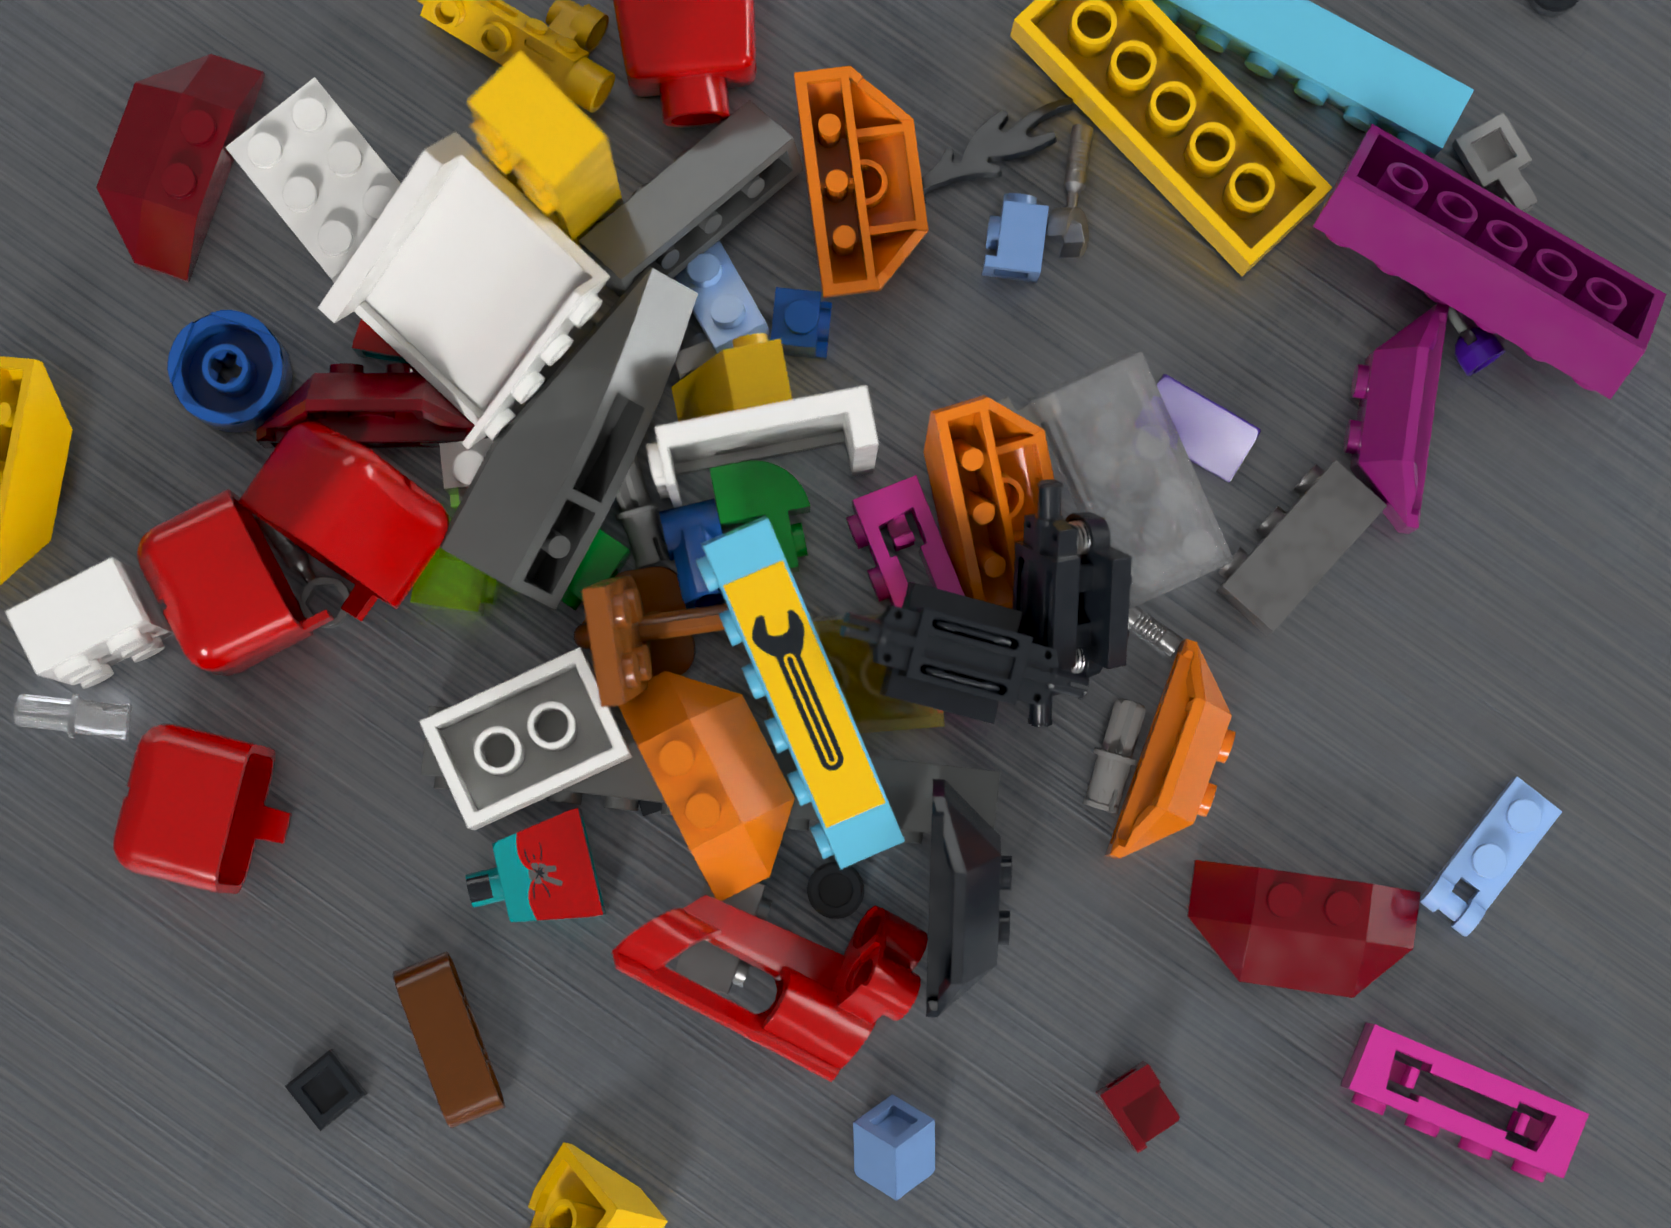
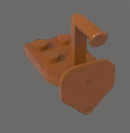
M663 566L626 570L613 578L601 580L582 589L586 618L575 629L574 641L578 647L592 650L601 707L627 703L648 688V680L664 671L677 675L684 674L691 667L695 658L694 634L725 630L719 613L729 610L727 604L721 603L686 609L678 583V574L672 569Z

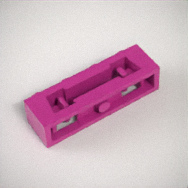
M916 475L852 500V508L855 514L846 517V521L857 548L861 549L866 546L869 548L876 567L867 570L879 602L889 598L891 606L900 608L903 606L908 582L897 555L890 557L880 530L887 527L896 552L915 545L914 534L910 530L905 517L910 513L924 544L920 546L918 552L932 587L965 596ZM933 708L935 715L945 712Z
M1367 1022L1364 1025L1340 1085L1354 1091L1351 1100L1353 1104L1382 1116L1387 1106L1407 1113L1404 1125L1435 1138L1440 1128L1461 1136L1457 1145L1458 1148L1490 1160L1493 1150L1514 1158L1511 1170L1542 1183L1547 1173L1564 1179L1589 1116L1586 1112L1376 1024ZM1395 1051L1423 1062L1420 1070L1394 1060ZM1422 1070L1503 1105L1517 1109L1519 1103L1545 1114L1540 1121L1524 1113L1513 1111L1506 1130L1530 1139L1526 1147H1523L1505 1139L1508 1132L1422 1096L1410 1093L1409 1098H1406L1386 1088L1388 1080L1406 1088L1413 1089Z

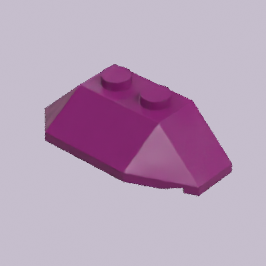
M1437 303L1376 348L1365 359L1364 365L1357 364L1353 374L1351 397L1360 398L1357 420H1348L1343 450L1344 453L1352 454L1350 470L1356 478L1387 505L1382 512L1398 533L1410 534L1419 528L1449 305Z

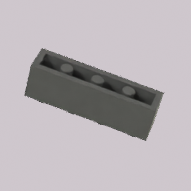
M749 100L736 112L731 113L727 119H722L714 130L692 148L681 152L674 162L652 181L640 186L629 200L607 218L597 221L590 228L589 232L579 240L582 250L610 276L605 284L619 297L625 293L647 266L673 279L694 258L707 251L804 170L794 138Z

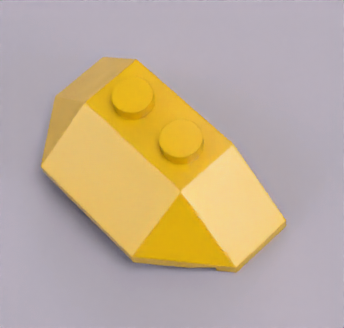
M0 356V585L51 541L73 430L43 362L36 359Z

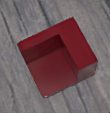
M1144 1061L1096 1091L1097 1096L1136 1153L1146 1149L1147 1145L1145 1143L1177 1123L1180 1119L1179 1114L1160 1087V1080L1150 1065Z

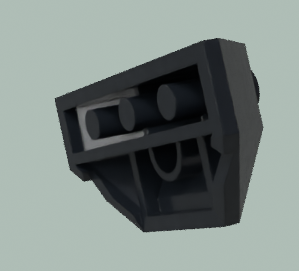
M933 779L926 1017L940 1016L997 965L998 945H1009L1010 911L999 910L1000 890L1011 891L1012 856L1001 855L1000 835L945 779Z

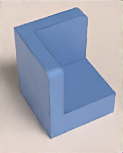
M892 1094L853 1122L854 1172L860 1179L897 1201L934 1173L935 1119Z

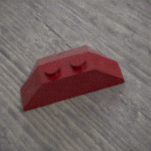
M208 54L134 83L96 188L136 265L188 283L190 282L234 162V158L225 147L245 132L265 77L263 71L214 54Z
M338 363L329 365V373H314L256 430V441L264 448H276L282 437L293 425L305 421H314L341 433L367 448H440V443L464 441L475 425L409 363L387 364L386 373H364L363 365Z
M1194 860L1187 917L1239 982L1354 998L1413 950L1421 892L1260 867Z

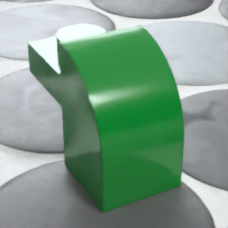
M750 460L709 468L721 529L742 526L763 516L767 517L791 573L799 572L797 558L808 556L802 523L790 524L789 516L810 512L808 497L799 481L787 470L766 461Z

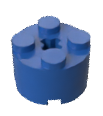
M219 310L195 322L192 321L179 332L169 352L167 370L178 400L191 414L216 430L231 433L257 430L289 397L292 386V366L288 352L278 338L262 322L246 313L235 310ZM236 362L242 369L241 374L238 378L231 377L227 383L220 375L222 367L232 368Z

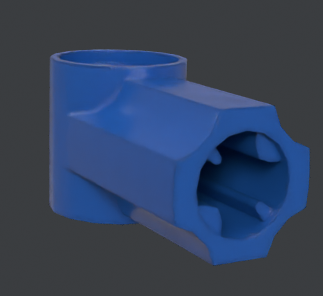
M714 498L659 511L670 560H675L678 583L686 609L726 603L720 588L712 592L708 591L696 563L697 559L706 556L700 543L723 534Z

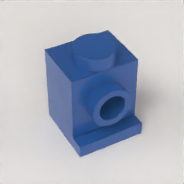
M776 287L770 341L781 340L783 355L827 359L832 302L821 301L820 291Z

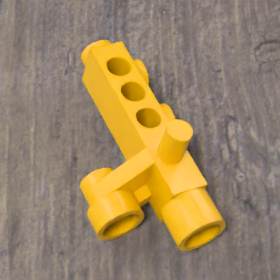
M417 0L423 4L420 13L421 17L503 66L521 51L564 95L591 113L596 112L603 105L613 88L615 74L588 58L589 54L603 38L609 24V16L590 4L582 7L572 0H555L547 13L544 23L541 20L527 16L502 0Z

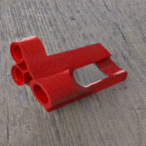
M705 894L683 909H672L647 922L628 935L611 952L617 970L832 1082L839 1071L864 1044L877 1020L882 1015L893 1021H898L913 1006L920 990L921 978L912 971L918 965L925 952L928 934L899 916L875 905L860 920L844 955ZM705 940L771 975L775 980L777 989L775 1001L769 1009L754 1014L665 967V965L683 951Z

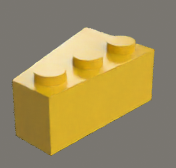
M766 333L738 337L732 340L734 348L720 351L674 384L671 388L678 422L792 400L781 340L768 341Z

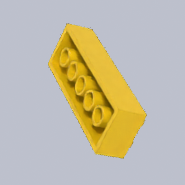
M1034 0L1014 19L1010 34L1013 40L1069 98H1072L1073 102L1242 277L1306 218L1333 188L1152 0Z
M521 51L467 101L475 119L470 124V127L478 135L475 139L482 146L481 152L488 162L578 247L581 248L579 240L589 232L590 228L597 221L607 218L624 204L607 136Z

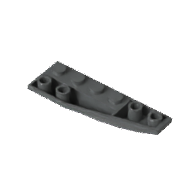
M647 266L492 443L449 523L446 536L440 548L506 586L556 610L610 510L638 452L677 357L698 293L660 271Z

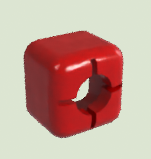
M314 421L297 423L285 433L238 501L240 505L319 562L355 584L341 609L361 622L378 599L398 609L440 548L449 527V515L437 499L408 477L401 474L400 471L371 449Z
M229 489L153 527L143 535L137 548L139 567L158 604L165 602L167 608L163 610V614L184 655L191 664L200 669L222 676L240 673L313 635V630L334 620L331 612L327 609L307 619L304 617L300 604L254 515L238 503L240 497Z
M159 724L151 727L142 735L137 745L127 787H129L127 797L124 796L113 841V849L117 860L124 868L134 873L216 893H239L247 877L256 839L284 844L292 813L265 806L275 766V750L175 724Z

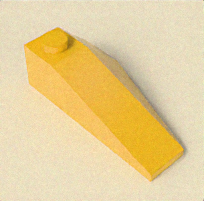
M563 1142L537 1183L528 1208L535 1211L530 1228H664L668 1222L640 1187L573 1144Z

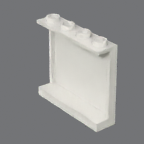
M454 132L424 149L318 309L333 323L338 322L352 312H355L475 425L462 442L469 449L486 436L495 441L517 416L511 411L517 402L522 404L527 401L542 385L545 378L539 372L544 365L548 364L551 366L573 343V339L567 335L573 326H582L602 304V300L596 295L610 276L457 132Z
M867 385L656 426L655 431L658 442L646 444L653 480L657 486L660 499L671 498L674 508L682 506L677 475L742 461L758 460L845 443L851 476L853 477L874 473L878 450V439Z

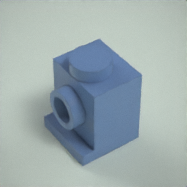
M1021 193L1004 194L1000 216L990 215L985 249L996 250L995 256L985 255L981 276L1037 283L1042 267L1049 206L1037 205V198L1031 195Z

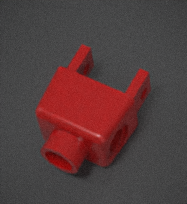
M613 0L625 71L632 93L640 97L660 95L662 122L666 126L700 127L716 124L722 119H727L730 116L728 88L748 86L756 78L754 0Z

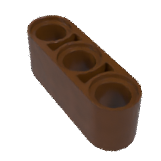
M446 951L394 971L393 978L399 998L448 1126L454 1128L505 1108L504 1098L450 954Z

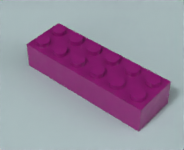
M1371 124L1342 171L1313 225L1314 228L1325 233L1327 238L1336 245L1349 247L1373 261L1384 273L1399 276L1423 290L1434 302L1449 305L1473 319L1475 324L1482 330L1489 333H1497L1521 347L1532 359L1539 362H1547L1571 376L1582 388L1596 391L1610 400L1645 353L1667 295L1374 124Z

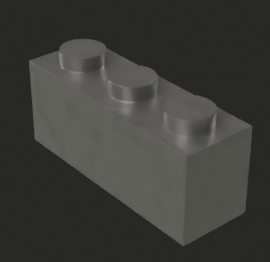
M1337 460L1331 463L1325 470L1315 464L1294 487V490L1301 495L1287 512L1278 505L1257 528L1256 531L1263 537L1258 545L1249 554L1240 548L1218 572L1226 580L1216 591L1266 636L1273 633L1387 506Z

